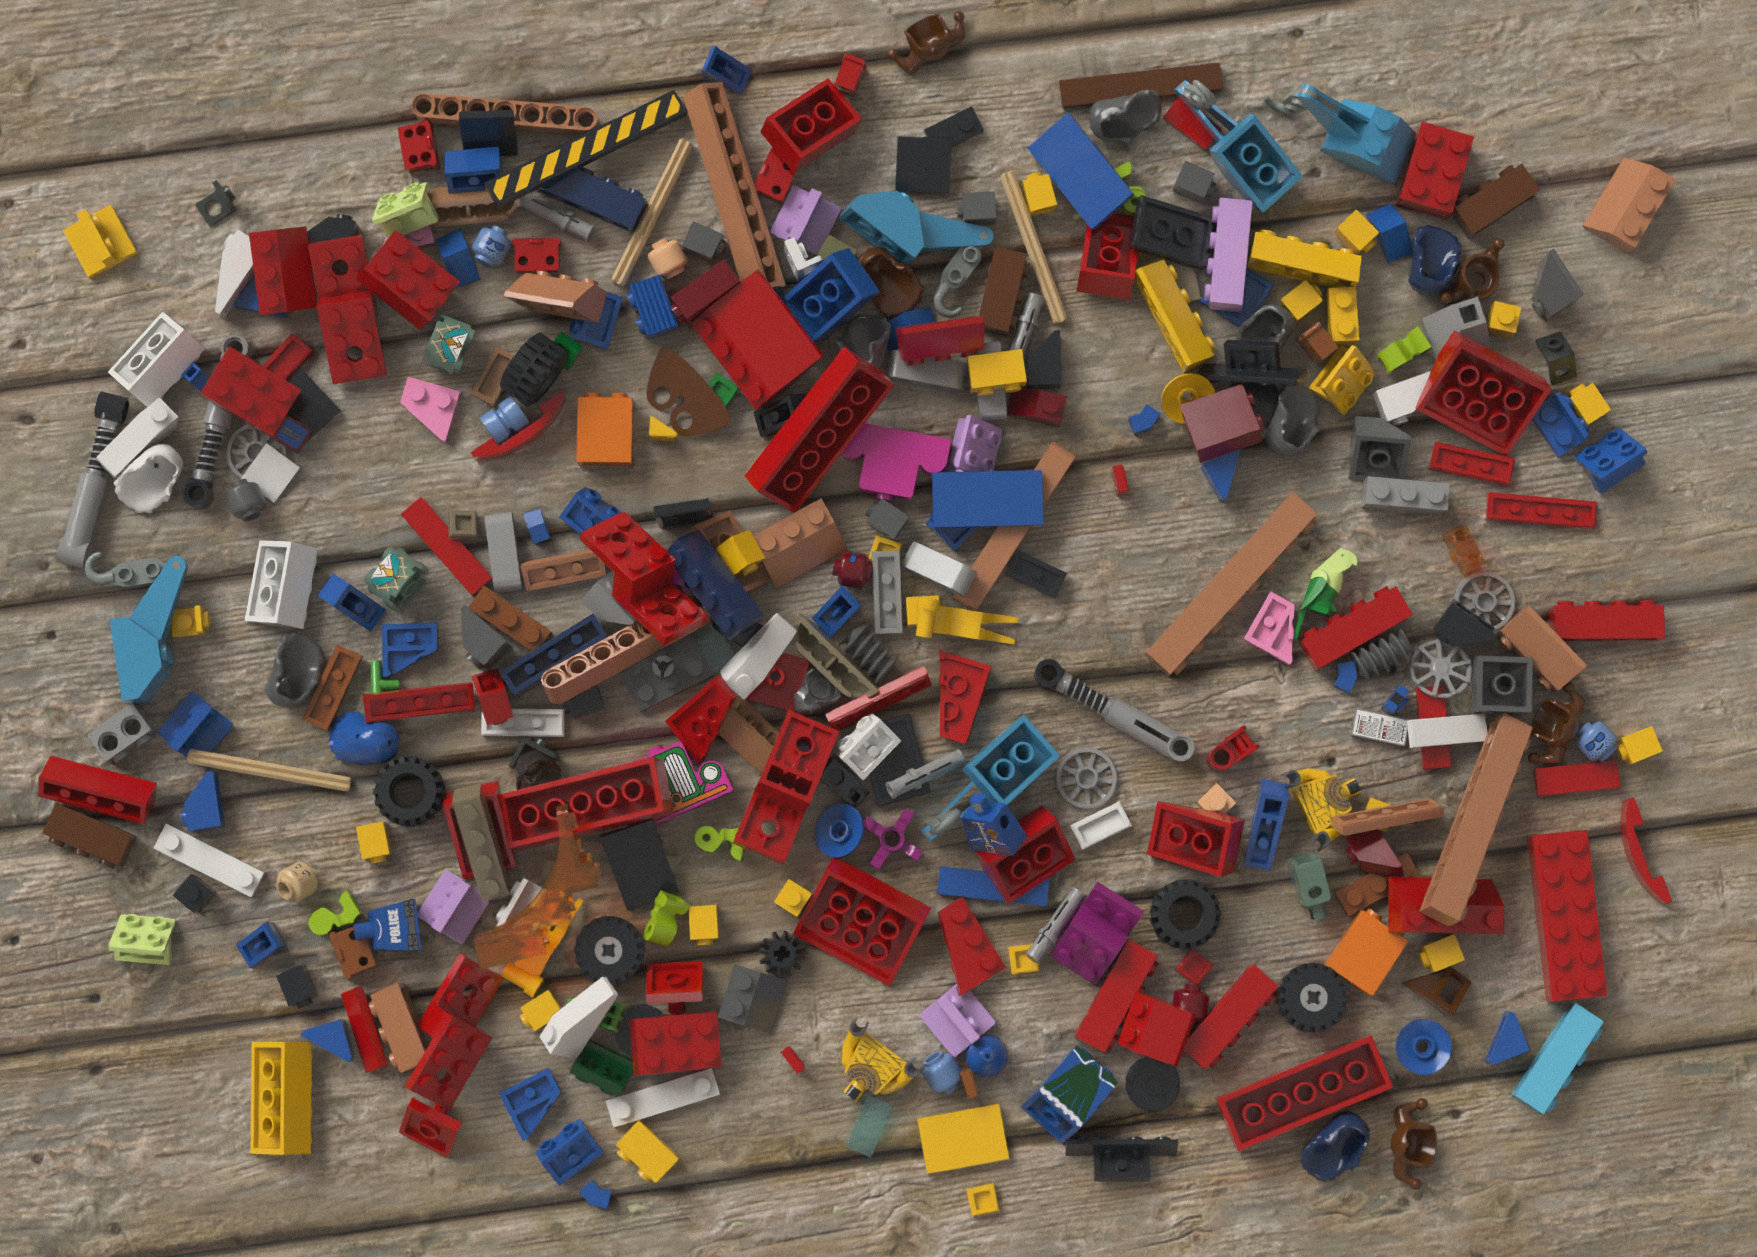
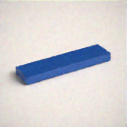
M940 866L937 894L1005 902L984 871ZM1050 879L1044 880L1011 903L1047 906Z

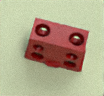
M847 53L845 54L834 83L841 93L855 98L865 70H867L865 60Z
M424 119L422 123L398 127L405 170L409 174L429 169L439 170L441 166L433 125L427 119Z
M772 148L754 186L758 195L781 205L796 172L793 173L791 169L785 170L783 166L786 163ZM777 189L779 190L780 194L776 195L772 192V190Z
M519 238L512 240V244L515 246L516 273H537V271L560 273V246L562 245L560 239ZM526 258L528 260L526 265H520L522 259ZM550 258L555 259V262L552 265L547 264V261Z

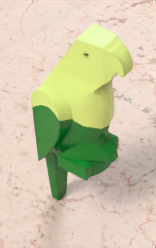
M1339 548L1317 570L1312 572L1293 640L1298 639L1307 610L1326 617H1331L1332 613H1336L1333 601L1341 590L1343 572L1349 570L1352 565L1357 566L1358 562L1357 557L1351 551Z

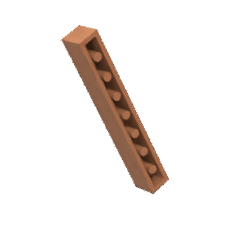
M702 83L683 95L740 281L742 282L759 269L772 288L776 286H781L782 288L786 286L723 83Z
M1292 492L1144 655L1168 677L1172 672L1178 675L1188 664L1184 659L1191 652L1196 655L1206 644L1203 638L1209 632L1214 635L1224 625V622L1221 620L1227 612L1233 615L1243 604L1240 598L1247 591L1251 595L1261 584L1258 578L1264 572L1269 575L1277 567L1279 562L1276 558L1282 552L1288 555L1298 544L1294 540L1300 532L1306 535L1316 524L1312 519L1317 513Z
M1505 712L1492 719L1419 911L1446 926L1462 921L1467 914L1468 907L1466 903L1477 887V882L1475 881L1477 874L1486 863V857H1484L1486 850L1495 839V833H1493L1495 826L1504 815L1503 805L1513 791L1512 781L1522 767L1521 757L1523 752L1530 746L1532 740L1529 736L1533 727Z

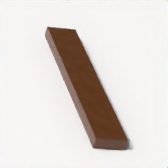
M1220 62L1059 80L1062 109L1091 106L1099 100L1129 96L1141 90L1157 91L1160 98L1178 96L1174 89L1184 80L1190 85H1193V80H1198L1211 92L1222 91Z

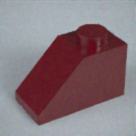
M1021 389L1011 393L1007 416L1059 428L1067 396L1041 390Z
M1378 829L1355 833L1345 838L1347 849L1344 850L1345 855L1350 863H1356L1361 871L1389 877L1404 876L1402 864Z

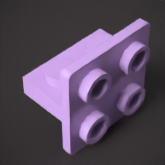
M792 186L770 233L784 241L794 237L797 244L802 242L807 252L817 256L841 212V208L822 199V192L812 188L810 192H807L797 186Z
M967 415L966 419L959 418L946 471H994L1003 430L973 415Z
M445 870L419 909L417 917L430 924L438 932L444 933L460 944H464L491 900L482 902L477 888L449 870Z
M957 984L920 1013L921 1019L953 1057H956L970 1044H973L995 1024V1020L970 990L958 997Z

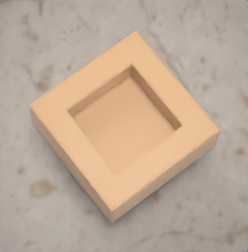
M1216 783L1197 804L1202 809L1225 814L1236 802Z

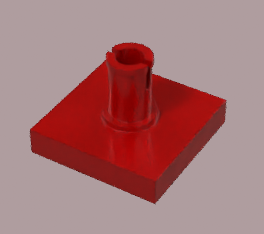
M782 652L764 680L745 699L787 712L788 710L795 712L794 694L801 688V682L808 672L810 661Z
M703 961L647 964V1004L668 1003V1012L672 1015H680L686 1011L685 1002L703 1001Z
M412 1098L407 1106L399 1133L448 1158L453 1150L462 1123L448 1116L450 1110L442 1108V1106L436 1103L432 1108Z

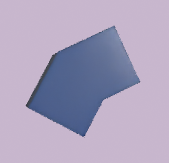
M193 362L182 374L200 392L210 378Z
M1146 404L1141 413L1128 419L1133 434L1137 435L1149 431L1161 413Z
M540 508L524 513L533 543L536 544L550 539Z
M1354 660L1335 665L1337 678L1333 687L1347 694L1351 692L1357 679Z
M594 1179L579 1191L590 1205L606 1209L609 1207L612 1191L601 1188Z

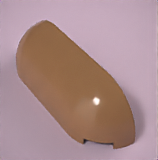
M447 186L428 189L427 195L439 217L438 222L430 225L442 227L503 221L519 207L521 198L498 209L487 190L449 194Z
M735 693L737 697L718 734L753 767L763 771L779 732L745 699H742Z

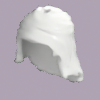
M159 443L150 445L145 452L128 464V467L114 481V486H116L115 493L118 499L137 513H152V510L158 508L162 502H168L172 493V487L183 469V460L180 454L169 444Z

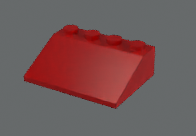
M759 269L713 303L691 323L755 410L773 403L824 356Z
M1454 330L1439 352L1415 408L1507 457L1552 389L1544 377Z
M833 858L813 893L793 935H797L804 941L890 986L931 907L844 860Z

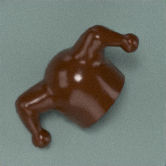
M961 11L954 13L953 18L956 21L954 29H948L940 13L932 14L915 22L904 31L911 48L908 58L899 56L896 49H890L887 52V58L894 61L908 74L916 73L927 61H935L942 58L951 47L961 43L966 36L963 25L964 13Z
M1497 238L1494 240L1493 246L1484 253L1474 254L1464 261L1458 271L1457 281L1441 294V302L1453 305L1467 297H1478L1480 300L1494 294L1499 283L1498 258L1499 251L1505 246L1503 239Z
M1568 682L1563 686L1564 692L1570 695L1571 702L1565 705L1550 698L1544 701L1536 712L1531 724L1533 728L1530 734L1547 744L1548 753L1544 755H1538L1535 752L1528 755L1529 763L1560 764L1564 759L1567 745L1578 735L1579 719L1585 709L1586 701L1574 689L1573 683Z
M1420 1098L1416 1102L1399 1105L1395 1108L1394 1120L1396 1130L1391 1137L1390 1143L1394 1155L1393 1174L1395 1178L1410 1184L1414 1190H1419L1422 1182L1417 1178L1414 1179L1409 1174V1170L1412 1167L1430 1168L1434 1162L1437 1148L1435 1126L1415 1122L1411 1116V1113L1415 1110H1425L1428 1107V1102L1424 1098Z

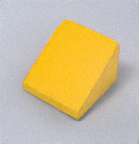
M650 416L649 436L652 441H678L677 432L653 416Z

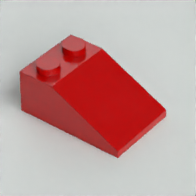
M1114 213L1095 230H1092L1087 224L1077 292L1130 300L1138 251L1129 248L1134 216Z
M499 782L482 784L506 869L517 868L514 850L508 849L499 801V794H502ZM454 790L444 793L443 809L463 879L474 877L452 804Z
M1158 801L1147 855L1219 877L1229 875L1235 871L1245 820L1221 812Z

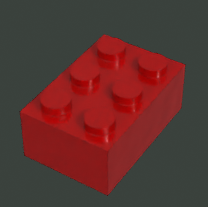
M827 78L768 116L760 133L791 171L795 173L855 134L862 118L831 80Z
M1422 121L1416 132L1396 205L1448 220L1454 210L1474 136Z
M397 230L385 240L356 278V280L419 330L431 321L460 282Z
M229 346L199 396L271 438L276 433L301 389Z
M717 1012L629 1020L634 1075L722 1067Z

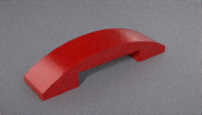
M560 391L538 406L544 415L500 446L492 437L471 451V455L476 461L493 460L515 453L531 444L553 424L566 402L562 392Z
M1635 798L1626 799L1622 804L1620 822L1623 847L1630 867L1643 888L1660 904L1671 903L1672 900L1663 876L1651 877L1634 827L1643 824V820Z

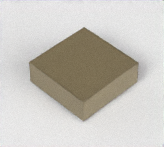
M449 510V539L476 540V511Z

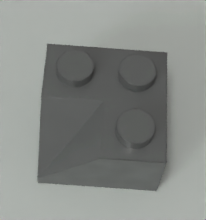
M1474 657L1472 659L1471 713L1502 714L1505 712L1509 715H1528L1532 713L1533 657Z

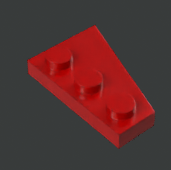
M939 650L940 737L967 745L992 667Z
M721 675L711 680L665 720L698 764L705 760L737 697Z
M963 897L937 912L945 945L948 947L951 959L952 973L954 972L957 983L958 997L1006 968Z

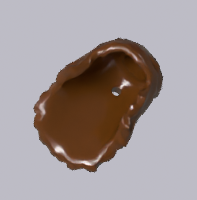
M878 246L868 249L859 256L858 261L880 291L871 300L880 313L884 314L887 318L890 316L896 318L904 312L912 311L918 302L922 301L924 286L920 284L919 278L914 275L913 269L901 264L887 249Z

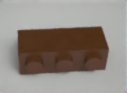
M1522 163L1515 168L1513 165L1508 166L1499 173V179L1493 183L1490 179L1476 188L1478 191L1471 197L1466 194L1456 201V207L1453 210L1452 216L1468 239H1471L1536 196L1540 191Z
M995 246L979 312V317H984L985 332L1007 337L1009 329L1015 330L1018 314H1014L1013 311L1015 303L1021 304L1024 288L1019 286L1021 278H1027L1030 268V262H1026L1027 253Z
M55 803L42 833L49 836L48 842L60 847H64L65 843L75 847L74 853L89 858L90 854L100 858L98 863L114 869L115 865H125L137 837L134 834L58 803Z

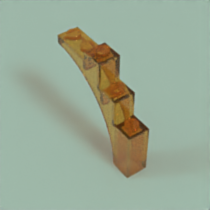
M568 804L557 806L559 846L552 871L543 888L529 905L516 916L495 928L474 934V947L480 970L545 955L546 944H550L546 927L572 921V911H576L572 894L598 888V878L602 877L599 861H593L592 853L585 854L582 839H576L574 829L578 828L575 812H569Z

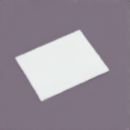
M266 443L241 479H247L248 482L259 484L263 495L275 503L300 467Z

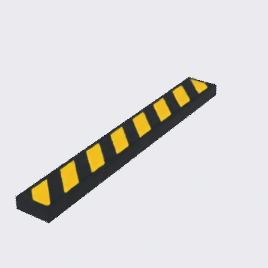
M672 90L485 182V188L499 209L687 116L688 111L675 90Z

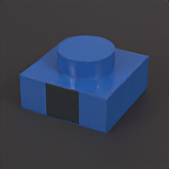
M1399 685L1381 709L1389 715L1394 713V711L1400 713L1409 701L1406 696L1410 691L1404 686Z

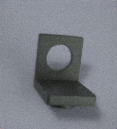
M217 180L212 182L216 191L195 204L209 227L237 210L232 203L236 199L227 185L222 187ZM211 201H217L221 204V211L216 216H210L206 212V206Z
M1561 331L1536 339V345L1548 363L1551 385L1577 377L1575 353ZM1560 366H1569V370L1565 374L1556 375V370Z
M524 737L509 767L515 770L527 746L556 761L559 755L549 750L551 745L537 737L533 742Z

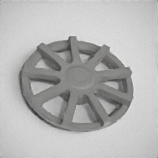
M248 424L238 428L231 435L226 446L228 466L240 479L243 474L238 472V470L248 462L252 464L270 439L265 435L263 440L259 442L257 430ZM248 428L252 430L253 441L250 443L239 434ZM235 438H238L246 446L245 450L231 449ZM280 443L271 446L275 450L282 448V455L287 458V447ZM230 454L245 455V459L234 466Z
M1487 571L1473 573L1462 580L1455 591L1454 599L1459 602L1460 596L1472 600L1473 603L1465 607L1469 610L1476 609L1475 614L1478 616L1484 614L1485 621L1490 625V612L1501 619V623L1493 626L1497 630L1505 626L1514 613L1516 602L1513 589L1503 577L1496 573ZM1486 576L1484 590H1480L1474 578ZM1492 577L1503 583L1494 592L1489 591ZM1470 581L1476 592L1475 595L1462 591L1467 582ZM1507 588L1511 600H1497L1496 595ZM1511 605L1506 617L1495 606Z
M1436 639L1418 647L1410 662V673L1416 686L1425 694L1436 698H1449L1461 693L1468 685L1472 674L1471 660H1469L1463 649L1460 648V645H1454L1451 642L1445 644L1441 640ZM1436 646L1437 658H1434L1426 649ZM1441 646L1452 649L1446 658L1442 656ZM1456 652L1464 660L1455 663L1450 662ZM1422 653L1430 661V664L1418 663L1416 659ZM1466 666V677L1453 671V669ZM1415 668L1428 669L1429 673L1417 679ZM1450 676L1463 682L1457 690L1454 689L1449 679ZM1431 677L1435 680L1432 692L1421 685ZM1441 681H1445L1450 693H1437Z
M1090 747L1078 748L1069 752L1060 761L1056 771V786L1060 795L1067 803L1081 809H1093L1106 803L1113 795L1117 786V771L1112 760L1104 752ZM1091 752L1087 766L1083 765L1079 753ZM1096 754L1106 760V763L1097 769H1093ZM1072 756L1077 761L1078 770L1065 765L1066 761ZM1110 766L1113 779L1098 777V773ZM1062 769L1074 774V779L1061 782ZM1098 782L1112 784L1107 795L1097 786ZM1076 784V789L1068 797L1062 786ZM1082 789L1085 791L1086 804L1074 801V798ZM1094 789L1102 799L1090 804V790Z

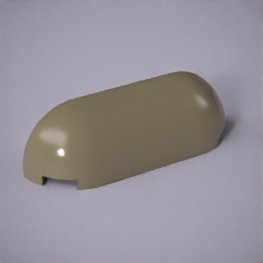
M799 614L794 622V628H796L797 632L793 636L794 644L798 651L844 695L859 698L867 693L868 697L876 694L879 691V687L875 684V681L868 677L867 673L819 626L805 615Z

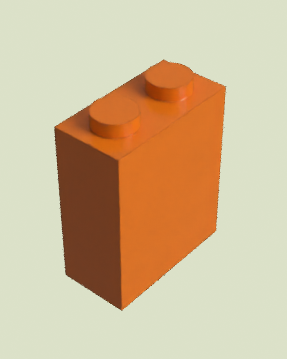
M584 393V397H578V466H633V398L628 397L626 393H612L611 397H601L600 393Z
M1367 909L1366 912L1364 910L1357 912L1324 965L1334 969V972L1338 975L1340 974L1345 981L1366 995L1373 996L1409 940L1403 937L1405 933L1388 932V926L1380 922L1382 917L1370 909Z

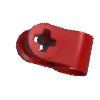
M1245 725L1226 737L1225 741L1208 753L1207 764L1211 770L1215 772L1225 771L1239 760L1242 761L1260 748L1259 744H1255L1246 732L1247 727ZM1216 752H1223L1226 755V765L1220 766L1215 762L1214 755Z

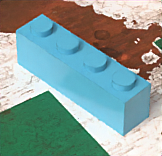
M1570 1003L1511 1096L1538 1114H1544L1546 1111L1550 1112L1558 1101V1098L1555 1096L1560 1088L1565 1089L1571 1082L1573 1075L1570 1073L1575 1065L1580 1066L1587 1057L1588 1052L1585 1051L1590 1042L1595 1043L1602 1034L1603 1029L1600 1027L1604 1021L1577 1003Z

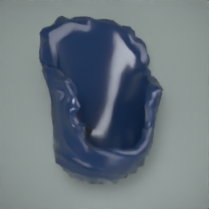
M1429 224L1417 228V232L1414 235L1413 259L1408 282L1412 290L1416 291L1419 295L1432 297L1441 294L1450 285L1452 278L1461 263L1459 259L1461 244L1458 242V238L1453 236L1451 232L1439 227H1432Z
M1345 1111L1336 1114L1301 1151L1302 1158L1300 1162L1302 1168L1320 1181H1334L1345 1170L1350 1169L1353 1171L1355 1167H1360L1359 1158L1368 1145L1370 1128L1356 1113Z

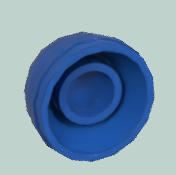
M981 1035L966 1050V1061L969 1068L975 1074L982 1077H992L999 1074L1004 1069L1008 1060V1051L1005 1044L993 1035Z

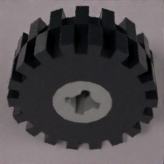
M601 916L591 920L590 923L581 929L580 934L577 935L576 945L574 946L575 961L580 968L579 970L589 980L596 982L601 977H606L611 985H618L630 980L639 971L645 956V946L640 932L627 920L616 916Z
M1306 963L1290 969L1280 980L1281 984L1277 987L1276 992L1278 993L1276 1002L1279 1005L1281 1016L1286 1019L1285 1021L1289 1025L1300 1031L1321 1032L1332 1028L1334 1024L1341 1020V1016L1347 1010L1345 1007L1346 1003H1348L1346 995L1348 990L1346 985L1343 984V978L1340 974L1338 975L1334 972V969L1320 963Z

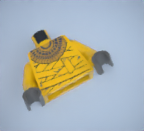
M1311 768L1282 773L1281 777L1287 776L1290 781L1289 785L1284 786V788L1291 789L1312 835H1314L1310 838V841L1312 842L1317 839L1320 842L1321 846L1317 849L1318 852L1330 845L1331 841L1340 835L1331 826V817L1350 812L1352 806L1348 799L1361 793L1357 781L1353 778L1340 784L1336 774L1330 776L1326 770Z
M854 1017L849 1028L850 1030L842 1044L841 1063L846 1068L844 1072L853 1078L844 1090V1093L857 1102L866 1089L875 1095L877 1093L887 1095L902 1089L925 1069L924 1065L920 1069L914 1068L913 1062L917 1059L916 1057L911 1058L908 1063L866 1033L869 1026L868 1022H866L864 1027H859L856 1024L858 1017Z

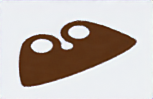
M662 347L652 366L647 385V399L651 406L658 410H667L676 403L678 396H683L685 399L684 404L677 406L670 417L672 428L682 436L700 435L730 424L731 417L728 410L707 382L676 352L667 347ZM658 387H665L670 392V398L665 404H659L654 399V391ZM681 412H688L692 416L693 422L688 429H681L677 425L676 418Z

